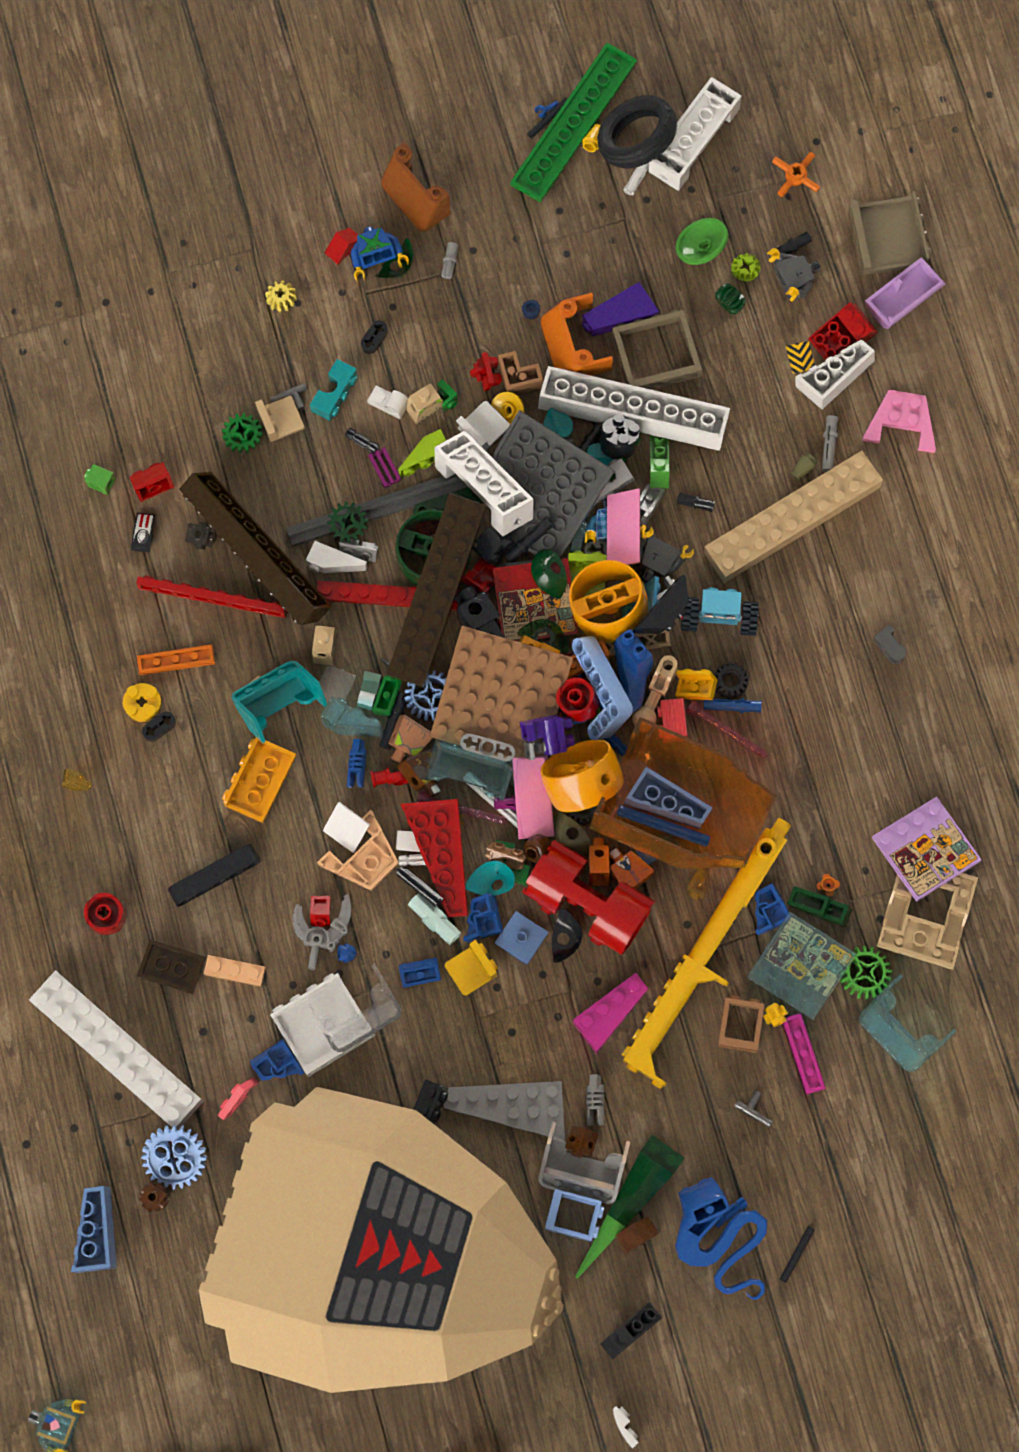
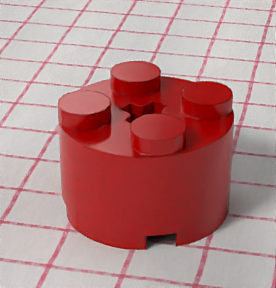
M582 678L568 679L557 690L556 702L566 717H570L575 722H583L596 716L599 708V698L593 687Z
M98 893L92 896L85 904L84 918L94 932L100 935H112L122 929L126 920V911L119 899L112 894ZM105 911H107L109 914H107L106 917L103 918L101 914H104Z

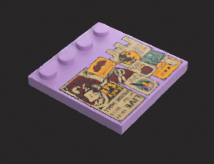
M937 797L872 837L916 902L981 861L979 855Z

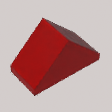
M351 228L336 232L325 254L339 265L351 253L354 244L357 242L358 234Z

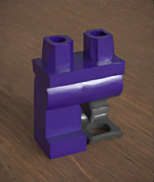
M551 715L520 722L525 756L529 760L535 759L534 752L554 755L560 752H567L568 747L575 745L573 735L564 734V729L572 728L570 717ZM541 738V742H537L535 740Z

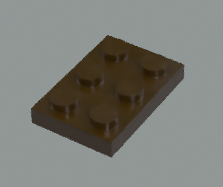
M150 939L137 977L193 995L206 957Z

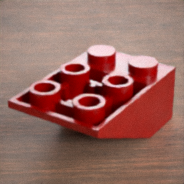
M849 302L808 339L824 360L831 356L838 355L842 350L860 340H863L865 343L868 342L878 331L856 304Z

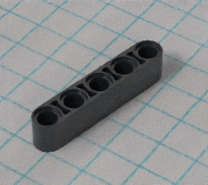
M252 844L245 845L168 888V892L177 907L182 906L253 868L261 860Z

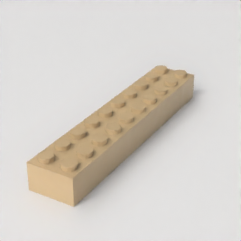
M860 451L704 547L703 554L723 583H726L881 488L883 479L864 452Z

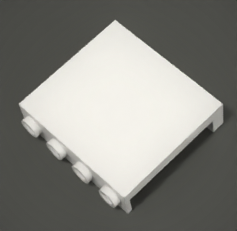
M338 973L326 976L323 979L324 982L319 985H311L306 989V993L301 996L300 994L293 996L289 1000L290 1003L285 1006L282 1004L272 1010L273 1013L270 1014L308 1077L375 1036L374 1031L369 1026Z

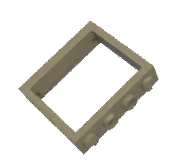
M672 310L665 315L656 314L649 319H637L630 324L625 325L621 323L612 328V337L626 384L652 390L701 377L702 368L684 310ZM680 321L693 365L633 380L621 336Z

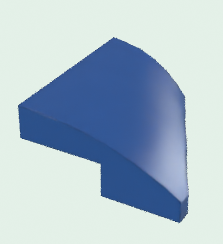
M772 883L755 892V901L757 903L755 910L757 917L756 934L758 936L788 922L791 914L775 884Z
M486 893L472 899L470 904L471 912L467 919L469 928L467 936L464 935V942L480 940L502 933L503 928L496 896Z
M283 1039L250 1060L252 1068L262 1081L270 1080L273 1077L284 1078L287 1075H302L305 1073Z

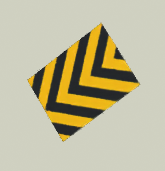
M809 341L786 346L792 374L808 371L815 366Z

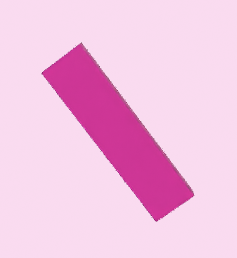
M799 1013L786 1017L787 1021L783 1025L806 1095L826 1089L802 1014Z

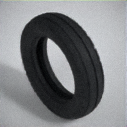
M643 95L623 102L607 115L599 128L597 143L601 155L608 163L618 168H636L652 162L653 159L655 160L663 154L672 143L677 131L676 114L667 101L657 96ZM647 116L659 118L656 129L643 142L626 148L616 146L619 134L631 122Z

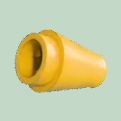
M595 124L584 137L582 146L585 150L595 152L599 149L597 136L600 125Z

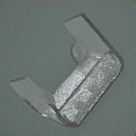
M375 963L370 966L380 983L376 984L370 992L374 1005L343 1024H340L339 1020L333 1015H326L319 1019L311 1004H306L330 1046L337 1052L346 1051L397 1020L401 1015V1007Z

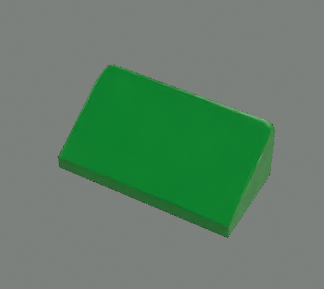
M384 675L372 708L374 714L390 716L402 681Z

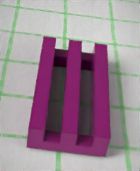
M384 447L380 451H375L374 454H369L368 457L384 488L400 482L401 477ZM384 454V456H385V458H386V460H387V462H388V464H389V466H390V468H391V470H392L394 476L396 477V479H393V478H392V476H391V474H390V472H389L387 466L385 465V463H384V461H383L381 455ZM374 458H378L389 482L386 483Z

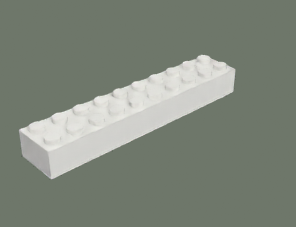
M550 366L547 368L538 409L548 411L549 408H554L568 416L603 424L615 414H622L638 424L640 427L639 432L719 451L730 411L728 407Z
M56 970L29 999L31 1003L172 1128L173 1125H176L177 1130H179L204 1102Z

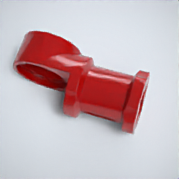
M389 767L383 771H370L373 788L386 783L395 786L408 783L400 771L390 773Z

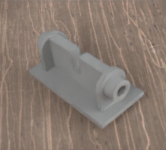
M346 538L340 541L339 551L364 561L376 563V553L379 550V546H376V543L363 541L362 546H360L359 540L351 539L350 542H347Z

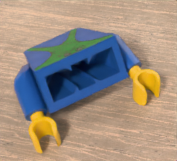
M366 227L364 233L357 236V242L351 251L353 267L356 268L354 278L357 282L359 274H363V279L366 280V274L361 270V266L364 269L394 259L396 255L398 256V266L402 268L401 260H405L407 265L409 264L408 257L402 254L403 249L397 237L390 233H385L382 228L374 229L373 227Z

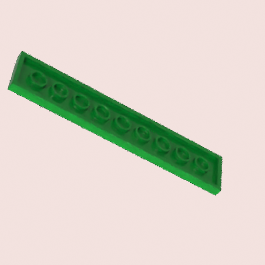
M609 43L604 45L510 181L512 187L540 203L543 201L583 143L584 137L596 124L637 64V59Z

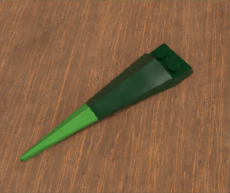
M652 1135L640 1151L575 1279L580 1277L613 1241L615 1236L625 1228L673 1176L685 1159Z

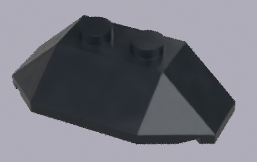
M684 575L673 582L633 629L635 634H660L665 630L670 631L676 624L674 620L684 615L686 612L684 608L689 604L687 582Z

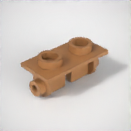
M491 842L486 849L488 850L486 858H489V861H500L503 863V860L507 859L506 865L509 868L517 871L523 869L524 860L527 857L522 850L507 848L499 842Z

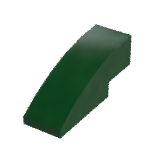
M796 886L793 887L787 905L845 928L852 912L851 907L847 904L831 900L830 897Z

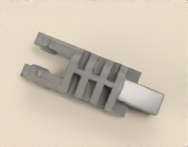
M598 1074L590 1075L589 1085L587 1086V1126H593L594 1111H597L598 1125L602 1126L605 1124L604 1085H601V1076Z

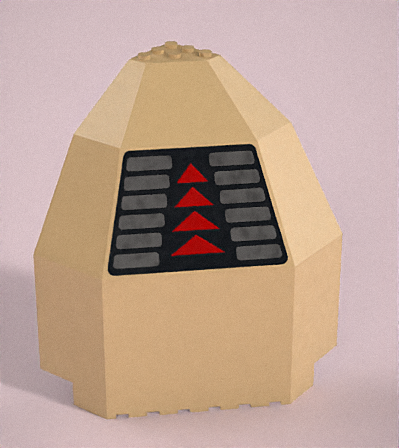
M316 1087L295 1107L274 1102L252 1122L249 1130L252 1132L249 1143H245L240 1158L243 1160L241 1170L236 1171L232 1187H234L232 1198L227 1199L223 1215H226L223 1226H219L214 1243H217L214 1254L209 1256L205 1271H208L205 1283L201 1282L199 1288L205 1324L225 1329L231 1363L330 1393L443 1382L533 1345L547 1327L552 1324L553 1320L561 1314L563 1303L561 1300L557 1260L506 1181L418 1111Z

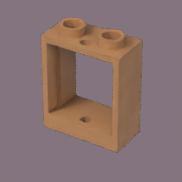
M730 995L729 998L725 997L717 1047L757 1053L765 1004L760 1003V1000L757 999L744 1001L739 996ZM729 1005L758 1010L753 1042L725 1037Z

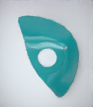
M500 861L486 862L478 867L466 882V890L479 895L486 893L492 895L503 894L514 887V873L506 864ZM496 880H502L503 882L499 890L492 889V884Z

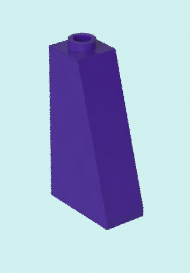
M638 282L583 314L582 326L593 337L612 332V328L621 323L626 325L637 319H649L653 315L659 314V310Z

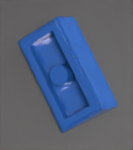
M437 958L399 965L403 988L441 980Z

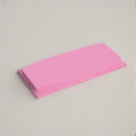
M640 489L607 495V560L619 561L627 565L640 563Z
M548 755L535 756L534 760H529L526 757L512 759L519 839H528L537 834H542L546 837L554 836L552 802L548 797L540 774L541 766L548 759Z

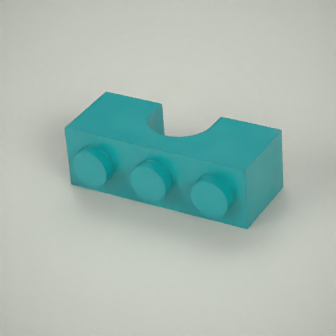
M336 359L328 373L329 381L336 384L337 388L331 393L318 390L310 403L311 412L329 421L332 420L333 416L336 417L338 415L340 404L342 401H346L349 396L350 387L354 386L358 380L356 368Z

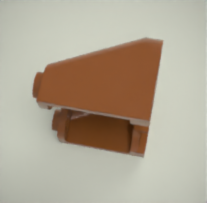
M404 142L394 150L381 178V184L385 192L419 231H427L451 214L450 196L441 186L435 185L427 190L410 171L412 165L409 161L412 158V151Z

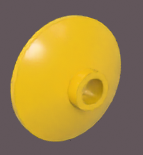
M512 392L499 393L492 400L491 406L509 424L512 423L518 411L524 413L522 400Z

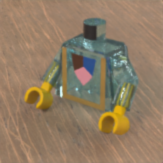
M70 1399L56 1401L50 1407L46 1406L43 1414L32 1410L28 1422L38 1425L35 1434L39 1436L38 1441L46 1452H66L64 1450H67L80 1414L84 1413V1411L80 1410L81 1404H86L85 1401Z

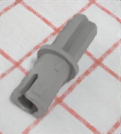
M449 242L447 244L441 274L444 279L452 278L454 265L457 264L456 256L459 248L457 243Z

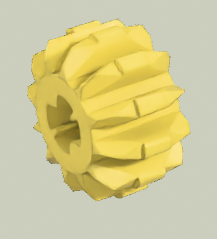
M283 280L280 284L275 281L274 287H268L269 291L265 293L266 302L268 305H271L272 310L277 308L280 313L284 308L288 312V306L294 307L293 301L297 300V296L295 295V288H291L290 283L285 285Z

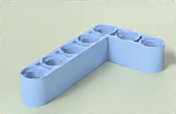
M594 636L576 638L573 640L572 649L604 707L601 713L589 724L588 735L592 740L610 738L632 715V704L597 639Z

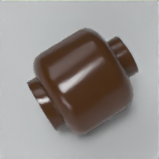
M542 834L532 836L524 844V854L530 861L537 863L542 855L549 853L547 849L551 842Z

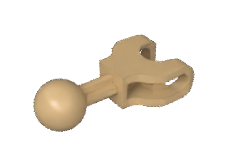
M666 655L661 659L648 687L651 692L645 705L638 708L632 715V722L639 730H650L656 724L657 716L654 710L661 696L665 698L676 677V670H678L677 660L673 656ZM668 665L672 666V669L669 671L664 669Z

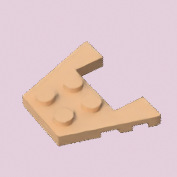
M370 810L362 819L370 824L367 832L372 837L344 864L330 851L317 864L372 891L399 862L375 815Z

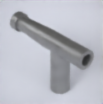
M303 383L276 396H271V401L273 403L292 396L297 409L302 410L305 406L299 393L306 391L307 387Z
M755 1091L747 1105L739 1100L734 1106L735 1108L760 1121L767 1127L770 1126L772 1120L767 1119L754 1110L762 1096L760 1092Z

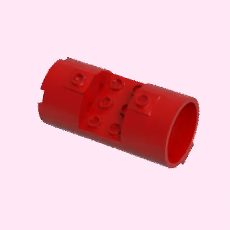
M553 840L547 849L549 853L541 856L526 881L529 886L527 888L524 887L522 893L542 906L541 910L548 915H551V913L557 914L566 901L574 906L580 905L584 907L583 911L592 917L597 916L588 933V936L591 937L590 941L598 946H601V944L606 945L618 954L623 955L640 931L656 901L624 881H620L608 898L580 880L589 860L558 840Z

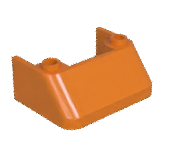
M592 293L563 300L542 316L541 328L553 367L589 376L612 371V356L593 360V356L588 350L581 349L575 351L567 326V318L573 317L578 311L593 308Z

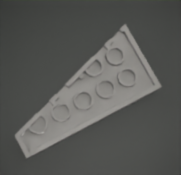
M562 1081L448 1088V1098L444 1103V1109L546 1137L549 1136L552 1122H556L553 1137L565 1141Z

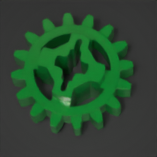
M236 413V418L229 417L230 422H224L225 428L222 429V434H224L222 438L223 441H226V447L231 446L233 452L238 449L239 454H241L242 450L245 449L249 453L250 447L255 450V443H261L259 438L263 437L262 432H260L262 427L258 425V419L253 420L252 415L246 417V414L243 413L242 417H239ZM240 428L244 431V438L240 434Z

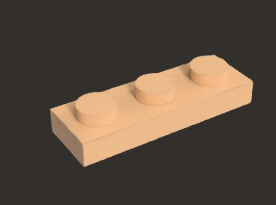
M208 955L204 975L262 987L266 967Z

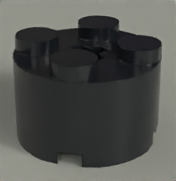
M615 414L607 419L602 426L599 441L601 451L612 459L631 457L636 451L640 430L639 425L622 414Z
M489 526L476 539L477 546H473V550L488 565L492 563L497 565L504 558L502 555L516 544L514 542L515 537L511 533L502 536L495 528Z

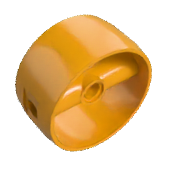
M614 560L595 562L581 570L571 584L569 603L574 619L584 634L594 636L597 641L603 640L604 643H615L616 639L629 629L633 631L648 613V597L643 582L638 574L625 563ZM609 580L625 581L584 597L592 587ZM637 601L632 611L620 620L605 624L588 621L604 613L614 614L620 607Z
M587 740L575 743V745L567 748V752H560L550 756L540 769L542 782L550 801L557 810L562 812H576L599 805L614 796L624 783L622 769L616 754L610 744L604 740Z

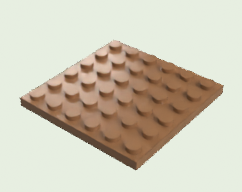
M461 626L430 737L461 746L460 740L462 736L471 733L512 745L515 749L514 758L526 757L520 722L557 715L559 706L556 702V693L559 687H562L565 681H567L573 658ZM472 737L464 739L466 747L470 748V745H475V750L479 751L482 739H478V743L473 742ZM538 738L535 741L541 742V738ZM491 742L483 743L482 749L484 752L490 753L493 751L494 747ZM496 744L497 748L493 755L498 756V752L503 753L504 758L512 755L509 747L502 750L499 749L501 745ZM534 752L535 756H545L543 752Z

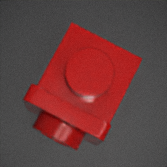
M311 896V926H330L331 896Z

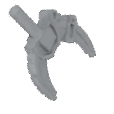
M348 894L344 896L338 919H334L330 924L331 928L328 930L322 927L309 928L304 920L302 907L296 904L293 914L295 933L298 938L300 937L305 946L312 947L308 969H316L319 948L328 949V951L333 952L336 949V945L340 942L339 940L343 936H347V926L351 917V902Z

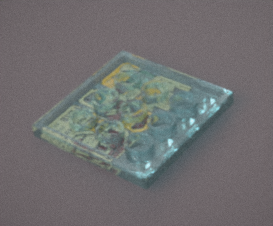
M789 912L747 978L814 1021L854 960L856 953Z

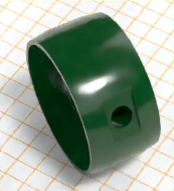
M429 509L412 515L403 523L397 534L395 553L398 566L404 576L416 586L421 575L414 573L404 564L400 551L404 550L427 558L428 550L434 538L412 530L422 524L439 523L443 513L442 510ZM470 555V558H469V560H468V563H467L465 572H466V570H467V568H468V566H469V563H470V560H471V555Z

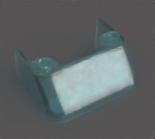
M435 739L427 774L431 780L441 781V779H446L447 777L481 787L486 791V795L491 797L498 795L499 799L504 801L513 770L509 761H502L466 751L459 745Z
M900 974L861 1012L859 1022L905 1071L914 1072L957 1031L953 1029L941 1041L930 1034L922 1036L917 1041L890 1013L896 1005V997L890 990L903 978Z

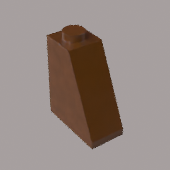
M646 1217L615 1236V1240L626 1256L657 1236L659 1232L649 1217Z

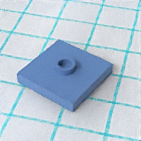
M515 911L494 944L528 965L548 935V931Z

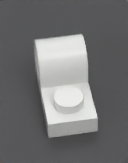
M376 385L367 402L401 419L406 410L408 398L399 391L393 390L391 393Z

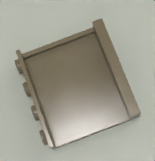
M912 191L911 196L864 204H858V200L850 201L848 209L862 275L907 269L921 257L928 264L932 254L930 247H927L928 234L923 229L924 216L920 214L921 202L920 198L916 197L915 191Z

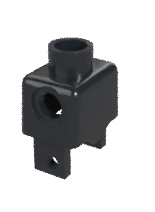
M470 586L457 593L455 598L458 604L457 619L461 626L505 638L499 629L501 616L486 592L478 594L474 586ZM477 612L479 615H472L470 613Z

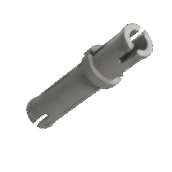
M833 415L826 417V431L823 433L825 438L821 468L823 472L829 471L834 466L835 445L838 438V417Z

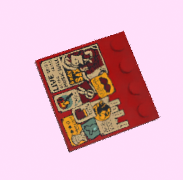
M568 558L561 559L567 575V585L560 599L548 595L536 584L531 574L532 563L493 568L498 612L501 616L500 627L505 638L519 642L521 636L524 635L535 640L578 634L577 623L569 603L571 577ZM552 563L550 566L551 570L556 574L560 573V566L557 563Z

